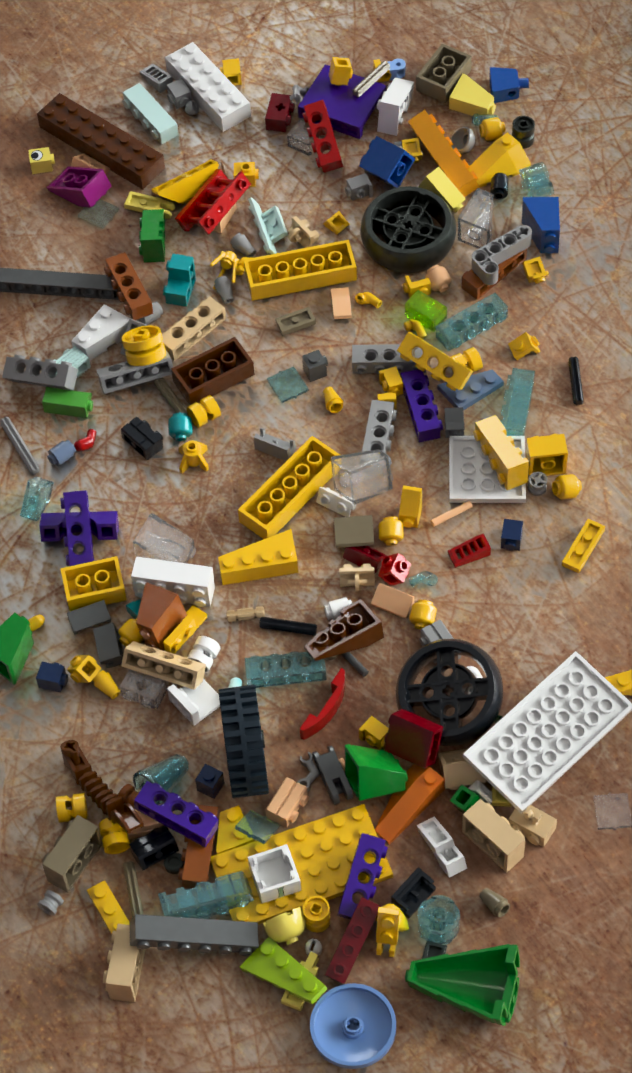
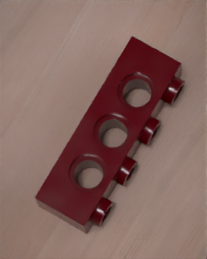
M363 897L360 898L324 976L342 985L345 984L378 914L380 905Z

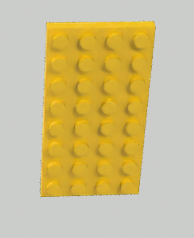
M365 804L211 856V865L219 887L222 890L223 898L232 921L258 922L259 925L282 913H291L293 909L298 907L303 908V903L311 896H322L327 901L342 896L360 835L365 833L378 837ZM287 844L301 881L302 891L261 903L249 869L248 857ZM367 853L364 855L365 862L369 864L374 863L375 858L372 854ZM386 856L385 859H380L379 866H382L379 879L375 878L373 884L393 878V872ZM361 873L358 875V880L366 884L369 882V877Z

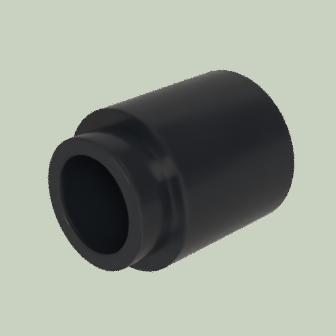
M496 173L491 179L490 194L495 199H503L508 195L509 180L506 174Z

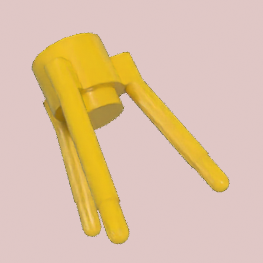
M221 251L220 255L210 263V266L212 267L220 261L222 270L218 277L223 276L226 269L233 267L232 283H235L239 259L232 251Z

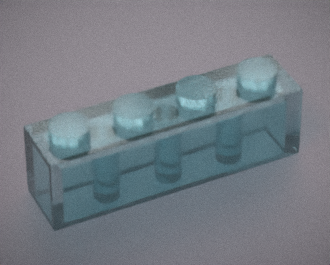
M513 368L512 375H508L507 386H509V390H505L504 401L507 402L506 405H502L501 416L504 417L503 420H500L507 431V436L525 435L535 371Z

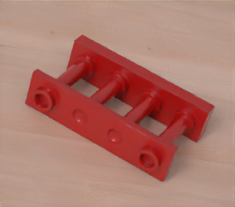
M216 169L176 216L175 220L184 231L189 232L194 224H199L205 233L209 235L249 188L251 183L241 171L232 180L228 179L221 169Z

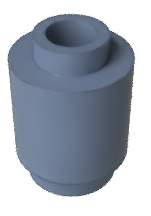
M69 440L61 441L48 451L49 455L47 457L51 464L60 466L74 456L76 449Z

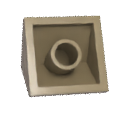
M372 515L334 518L336 548L374 545Z

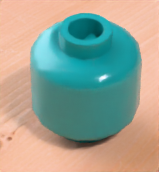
M174 413L168 420L169 435L175 438L176 441L187 440L186 438L190 437L193 433L192 419L186 413Z

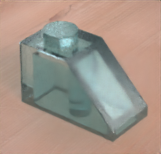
M40 477L28 480L20 516L39 521L41 513L44 512L50 501L54 482Z

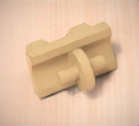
M295 216L292 217V225L288 229V239L290 242L297 241L304 248L311 247L312 243L318 241L319 233L316 230H309L310 225L306 219L300 220Z
M344 564L342 568H339L340 587L355 586V591H359V586H375L374 567H371V564H363L359 568H353L351 564Z

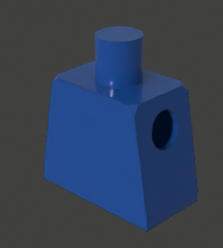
M490 67L489 81L494 103L518 99L519 89L529 88V79L518 78L517 69Z

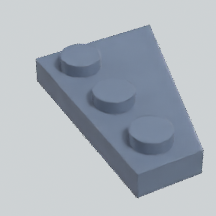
M492 369L471 375L462 390L456 389V391H453L446 386L447 382L437 384V389L455 408L463 407V410L504 386V381Z

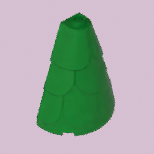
M506 944L411 961L410 969L406 970L405 981L408 982L409 987L441 1003L444 1001L463 1012H469L490 1023L506 1026V1022L509 1023L512 1018L518 995L519 977H517L518 971L516 968L520 967L518 945Z

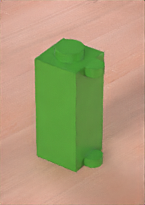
M46 387L42 400L45 413L87 418L89 411L91 412L93 409L92 393Z

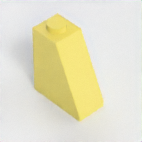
M462 73L449 97V109L477 118L488 119L490 114H494L496 108L494 97L470 77Z
M439 167L428 174L418 186L441 197L448 204L451 211L455 213L463 207L462 203L466 199Z

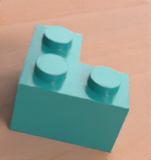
M173 253L171 259L166 264V271L169 274L168 284L163 288V296H165L167 304L187 307L196 282L194 258Z

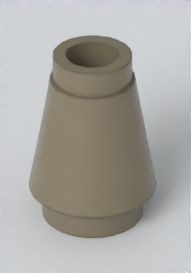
M488 888L482 890L479 895L494 916L503 917L510 909L508 899Z

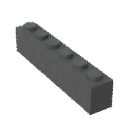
M135 914L129 921L130 946H137L138 949L157 947L158 950L162 951L173 948L178 949L180 952L198 950L200 953L219 951L220 954L237 952L240 955L246 956L251 955L259 947L258 922Z

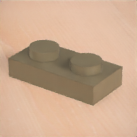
M309 307L275 319L282 336L316 324V319Z

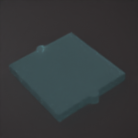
M99 199L93 207H84L78 214V218L104 229L113 220L119 208Z
M294 366L284 371H279L278 374L267 378V381L282 403L293 398L296 399L297 396L309 391Z
M250 810L235 826V829L246 834L247 837L265 844L279 829L280 825L271 821L266 816Z

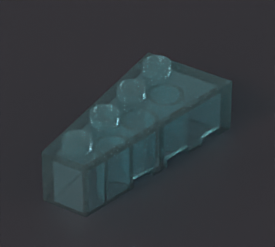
M240 871L215 878L214 883L204 881L196 883L197 885L192 889L177 888L174 894L166 895V892L159 893L158 896L164 916L210 919V917L217 914H226L235 907H244L254 900L248 878Z

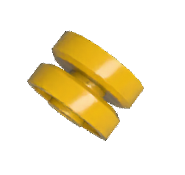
M152 325L141 326L123 334L122 343L124 349H126L125 355L128 364L132 366L150 365L166 356L165 345L161 342L163 338L159 327Z

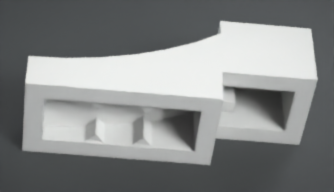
M435 816L416 825L418 832L424 838L438 860L440 867L449 878L467 869L463 854L455 846L453 838Z

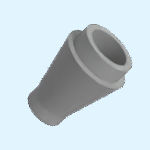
M238 233L231 239L232 248L247 257L255 255L256 250L244 234Z
M227 276L218 277L214 281V287L223 299L224 304H229L234 301L231 280Z

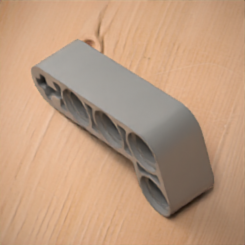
M527 225L518 226L475 250L472 253V270L487 285L497 283L498 264L530 247L532 229Z

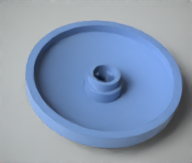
M350 983L334 987L317 1001L310 1017L312 1042L324 1059L338 1067L359 1069L373 1065L388 1053L395 1040L396 1016L392 1005L382 993L367 985Z

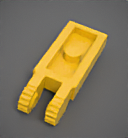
M384 907L378 908L376 955L382 954L384 943L390 944L389 957L395 956L399 934L400 910Z

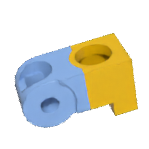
M380 59L373 60V70L382 63ZM403 59L387 61L390 64V69L376 82L403 78L406 70L405 61Z

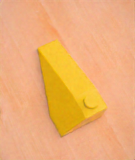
M507 132L494 141L470 165L468 170L470 172L474 171L478 177L476 182L479 188L491 182L492 177L496 173H504L507 176L512 175L513 177L530 167L531 163L520 142Z

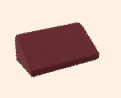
M370 546L345 547L343 554L344 559L359 567L363 564H371V567H374V573L379 570L383 559L387 556Z

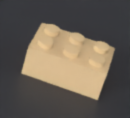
M479 799L463 814L462 833L506 873L524 857V835L521 831L513 829L504 816L500 817L491 804Z
M117 924L116 931L112 932L111 943L113 944V949L108 952L107 963H109L108 971H104L103 983L106 984L105 991H108L110 999L135 1002L146 949L130 946V925Z

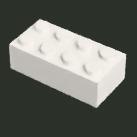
M136 557L131 574L135 596L142 599L145 584L150 583L177 593L182 604L211 607L215 590L212 567Z

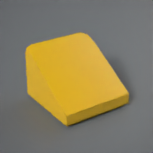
M340 211L323 223L325 227L336 235L350 225Z

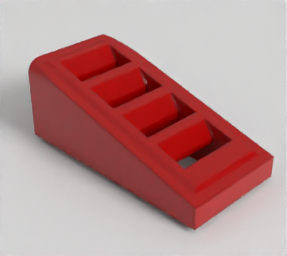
M483 533L448 550V555L456 568L490 556L491 547ZM457 553L460 554L461 559H458L456 555Z

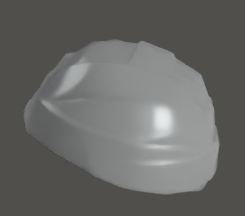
M468 127L458 128L451 136V141L454 144L452 148H457L461 155L470 152L475 145L473 131Z

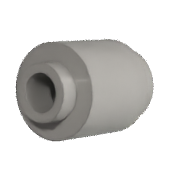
M157 301L152 302L153 314L140 318L137 321L148 325L159 319L163 314L161 305Z

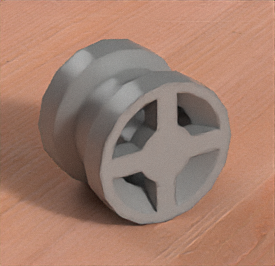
M533 472L529 476L528 490L531 494L539 496L546 492L548 479L544 473Z
M47 890L44 894V899L40 900L37 905L45 913L54 916L57 913V907L61 906L64 900L55 892Z

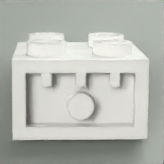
M204 679L194 690L187 687L178 689L174 684L167 688L169 700L193 726L220 707L219 694Z

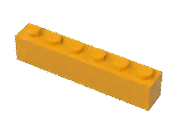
M423 110L410 119L408 123L440 169L464 197L468 196L479 188L476 182L478 177L474 171L470 172L468 170L470 166L466 160L460 159L462 155L458 149L452 148L454 144L448 136L444 137L445 132L440 125L436 126L435 123L437 121L432 113L428 115L426 110Z

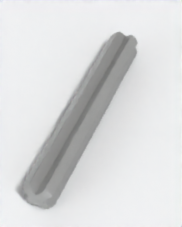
M7 416L1 418V426L32 475L40 471L38 464L10 418Z

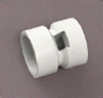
M199 636L187 658L206 664L205 673H208L213 664V659L216 658L221 649L220 645L207 636Z

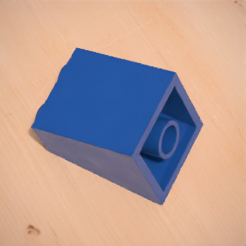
M376 136L371 141L367 153L361 158L359 167L389 185L398 188L414 163L415 158L404 149Z
M523 197L522 224L532 229V240L540 253H558L560 237L559 197Z

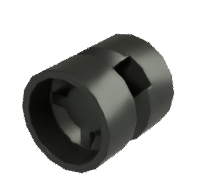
M529 116L516 117L512 123V136L520 142L523 149L529 148L534 143L535 122Z

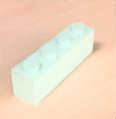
M140 83L123 92V105L126 109L131 110L134 118L141 121L144 129H148L155 140L164 144L179 135L177 123Z

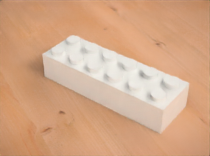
M194 42L165 57L167 72L175 81L183 79L191 91L192 99L197 102L199 107L223 132L251 117L250 102Z

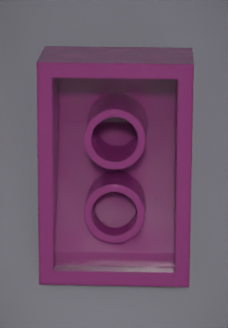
M68 166L47 189L77 206L91 208L107 193V190L112 185L103 169Z

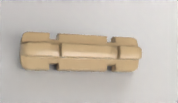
M258 606L256 609L251 607L237 609V611L228 610L226 613L228 622L236 621V619L239 621L254 619L256 616L257 618L265 617L263 606Z

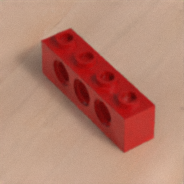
M324 100L304 105L305 112L302 114L305 123L308 122L310 126L307 128L309 137H313L314 140L311 145L313 152L318 154V157L315 158L318 168L322 167L323 172L326 173L344 167ZM321 135H325L324 138L319 139ZM330 150L328 153L323 154L324 151Z

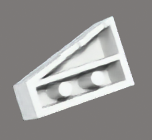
M394 78L392 83L388 84L387 91L383 92L382 99H379L377 103V109L379 110L377 132L397 136L398 125L403 122V118H401L402 113L407 112L413 97V81Z
M104 304L71 341L72 347L76 346L91 361L107 351L109 346L121 342L131 318Z

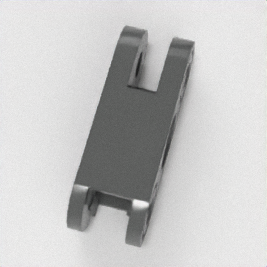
M328 746V753L319 755L315 751L312 752L329 797L333 805H337L340 803L338 794L344 793L345 798L350 800L353 799V792L334 748Z

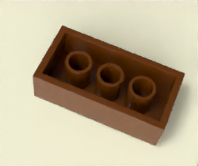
M236 337L171 368L173 382L189 405L195 402L200 403L202 398L208 395L214 396L255 375L254 363Z

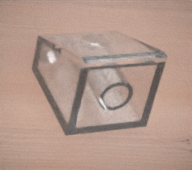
M477 188L458 217V241L478 249L492 241L494 194Z
M380 449L331 457L334 490L347 500L353 502L354 505L393 489L391 458Z
M152 513L133 541L135 557L187 564L188 560L192 559L196 552L192 538Z

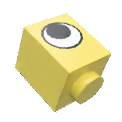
M49 147L28 150L32 174L53 171L52 164H55L54 153L50 154Z

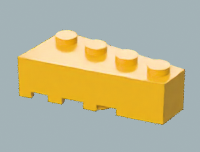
M494 415L475 422V431H473L475 440L477 442L480 441L482 452L490 459V466L492 470H496L500 484H504L506 490H510L528 483L529 461L526 457L522 459V451L519 447L515 448L514 440L511 436L507 437V431L498 417Z
M291 529L218 557L222 585L299 573Z

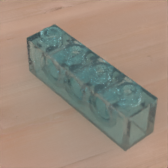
M493 293L437 325L436 338L448 351L458 348L467 340H471L481 332L489 330L495 324L503 322L508 317V306L496 293Z
M290 652L289 654H271L269 656L245 658L247 685H255V688L327 680L325 658L314 661L307 652Z

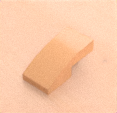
M349 287L331 289L334 319L352 318Z

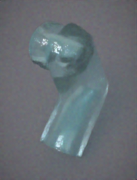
M476 113L471 119L474 125L479 126L484 119L498 116Z
M423 571L409 577V582L412 587L420 583L434 586L438 582V577L433 573Z

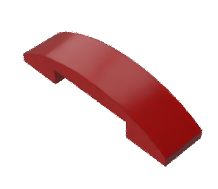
M341 668L331 682L333 694L319 715L316 717L309 714L300 727L301 739L305 740L319 732L336 714L344 697L346 685L345 669Z

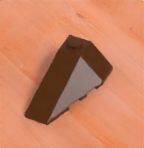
M359 599L344 607L340 611V615L335 620L332 619L324 631L315 635L304 646V649L314 661L368 647L384 638L382 622L364 601Z

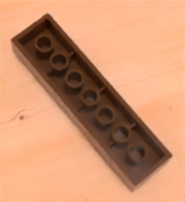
M61 93L37 113L40 128L81 153L109 167L111 171L142 190L165 169L163 154Z

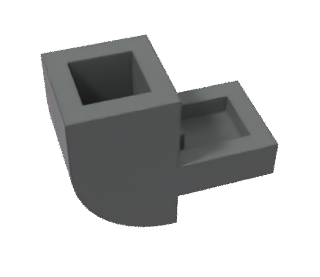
M463 407L444 408L445 438H449V436H464Z

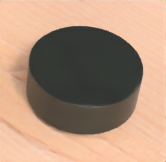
M174 853L164 859V866L168 873L178 874L180 867L184 868L185 861H181V854Z

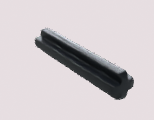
M570 357L568 363L573 403L575 405H582L584 398L579 359L577 357Z
M261 617L259 621L260 628L307 635H316L317 625L312 623Z

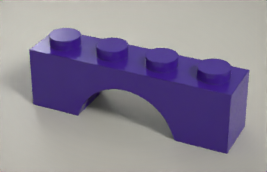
M118 511L90 512L92 534L98 540H117L119 531ZM65 512L41 513L39 524L41 542L61 541L67 535V529L63 528L62 517L65 516ZM70 512L71 516H78L80 512ZM75 526L72 529V533L82 532V527Z

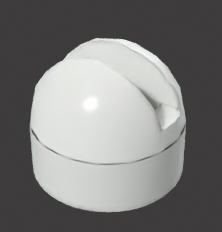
M313 938L308 940L305 944L306 954L309 956L311 951L319 956L322 952L320 941ZM312 944H315L313 951H311Z

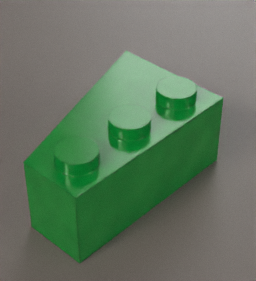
M164 209L143 210L142 217L139 218L141 231H139L141 245H139V255L143 256L144 263L165 262Z

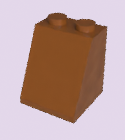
M146 583L136 624L140 630L139 633L145 641V645L164 651V640L182 622L187 613L177 593Z

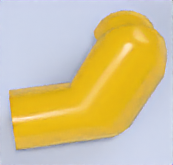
M38 614L28 619L30 630L33 632L45 622L43 615Z

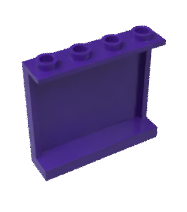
M325 64L298 105V117L304 120L302 114L305 112L304 105L324 100L333 130L361 139L363 126L375 109L378 100L382 98L383 92L386 91V85L375 82L360 97H356L353 95L352 90L365 77L352 74L348 85L337 86L331 84L329 78L330 66Z

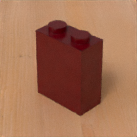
M404 709L391 714L388 721V733L384 740V751L425 769L435 764L443 726Z

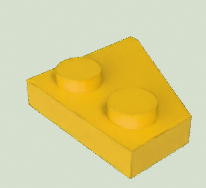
M239 805L220 812L216 854L254 842L252 833Z

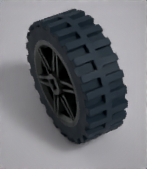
M255 685L219 689L232 798L268 794L269 788L264 755L265 741L263 730H261Z

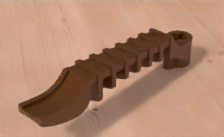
M75 740L63 742L60 748L64 765L71 771L76 784L80 785L81 790L85 791L86 795L91 797L92 802H95L97 807L102 809L103 814H106L113 824L118 823L127 834L138 827H144V823L135 809L129 803L124 805L123 798L121 796L118 797L116 793L113 794V790L108 789V785L103 783L102 778L97 777V772L92 771L91 765L80 749L78 742Z

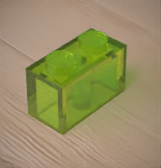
M417 290L405 303V315L409 319L420 321L424 328L434 332L446 320L447 307Z

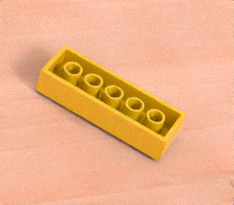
M349 240L244 260L245 275L252 301L357 280V267Z
M311 436L238 509L239 522L263 539L276 535L319 491V487H323L342 468L341 455Z

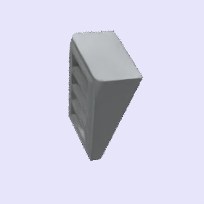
M151 64L140 71V75L159 93L167 89V84L173 82L172 76L155 64Z

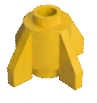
M192 440L178 448L179 453L183 455L179 467L182 474L189 466H199L206 472L209 470L208 464L203 457V454L208 450L207 445Z

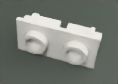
M319 487L316 503L345 517H350L351 509L354 510L357 505L353 499L345 496L341 497L339 493L331 490L329 487Z

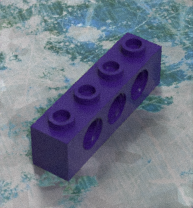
M420 369L401 373L403 393L418 442L440 438L443 424L441 419L438 420L437 418L438 408L432 402L434 396L432 390L428 389V376L424 375Z
M86 490L63 492L64 497L60 498L61 509H65L62 524L63 528L67 529V535L64 536V545L68 547L69 554L66 555V565L74 566L94 561L88 492ZM73 507L80 508L78 516H71L70 511ZM75 526L82 527L80 535L72 534V529ZM83 545V553L75 554V546Z
M147 781L134 800V809L205 848L218 829V819L213 813L202 811L196 804L182 800L176 793H169L163 790V787L157 783L152 784ZM156 801H163L164 804H162V805H157V804H155V802H156ZM175 810H179V811H181L182 813L176 815V814H174V813H172V812L175 811ZM198 820L200 823L192 824L191 821Z
M365 833L360 835L337 916L351 920L358 905L352 900V895L355 893L361 894L365 899H373L376 891V886H373L375 878L379 879L382 866H379L380 859H385L388 849L387 846H384L386 840ZM367 853L372 854L375 858L374 863L369 864L365 862L364 855ZM361 873L366 874L369 877V882L366 884L359 882L358 875Z

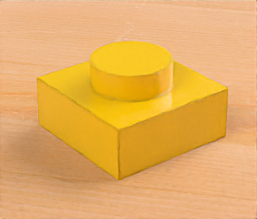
M396 393L377 394L379 401L394 402V410H397Z

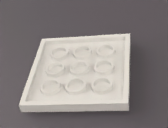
M449 436V503H465L467 501L471 503H526V483L506 490L504 484H500L496 470H492L489 463L490 459L487 455L483 454L480 441L477 442L474 436ZM511 436L514 440L515 448L519 447L522 451V459L525 458V436Z

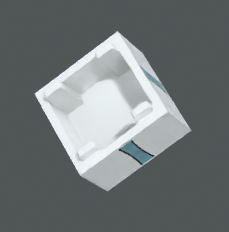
M287 844L248 857L249 869L261 903L302 891L301 881Z

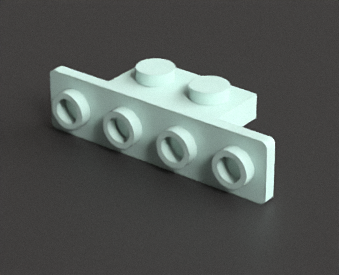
M251 197L248 199L250 203L249 209L255 216L253 220L260 230L258 234L265 243L263 245L264 250L268 255L276 254L277 251L274 243L288 235L279 208L274 206L262 213L260 205Z

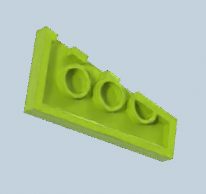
M270 937L240 966L242 971L255 975L256 978L262 981L265 980L279 989L282 988L311 1004H314L327 990V987Z

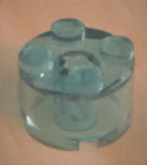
M544 162L519 169L522 178V188L524 191H528L527 197H549L554 194L553 184L549 180L550 175Z
M432 896L430 899L423 901L418 909V930L420 936L426 941L433 943L450 944L459 932V908L447 896Z

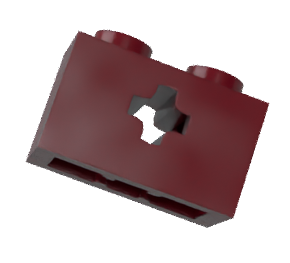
M271 94L265 116L266 130L287 131V127L291 125V113H294L295 103L290 100L291 95Z

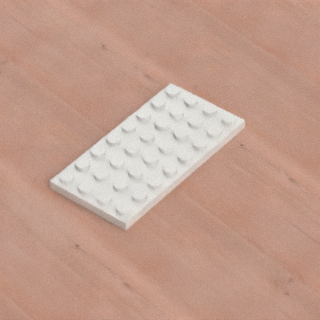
M575 651L474 743L462 757L522 814L528 806L536 801L632 711V703Z

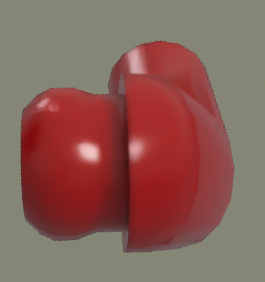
M89 429L85 438L79 439L74 443L75 449L77 451H85L92 448L97 432L94 429Z

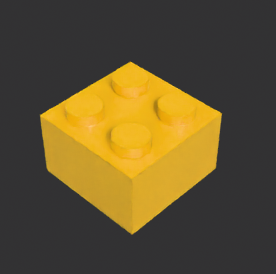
M564 434L526 438L525 457L529 461L528 476L533 472H542L546 476L566 474L568 450Z

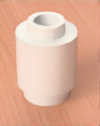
M344 597L328 602V604L324 605L327 619L335 620L340 615V611L352 604V601Z

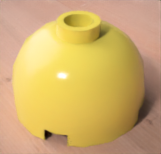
M301 907L293 909L291 913H282L262 923L267 935L273 941L278 943L286 942L287 945L299 941L298 936L306 928V920Z

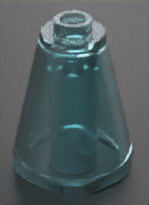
M176 754L137 771L133 775V783L136 790L139 788L141 790L145 783L149 781L152 784H159L163 787V790L171 793L188 771V760L184 756ZM156 801L155 804H163V801Z

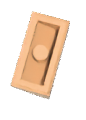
M84 153L74 156L72 159L71 167L103 169L105 174L110 171L109 167Z
M379 583L371 605L406 619L414 603V597Z

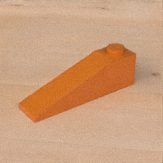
M413 764L406 771L408 776L406 790L392 794L375 828L376 834L386 840L389 845L445 790V778L430 766L425 769Z

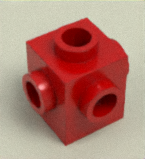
M399 553L385 556L378 576L390 586L404 583L409 574L408 571L411 563Z

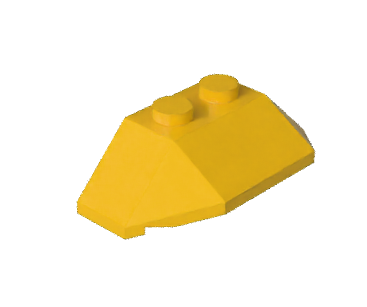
M210 159L151 190L153 193L181 204L187 203L214 171L218 169L219 164L217 161Z

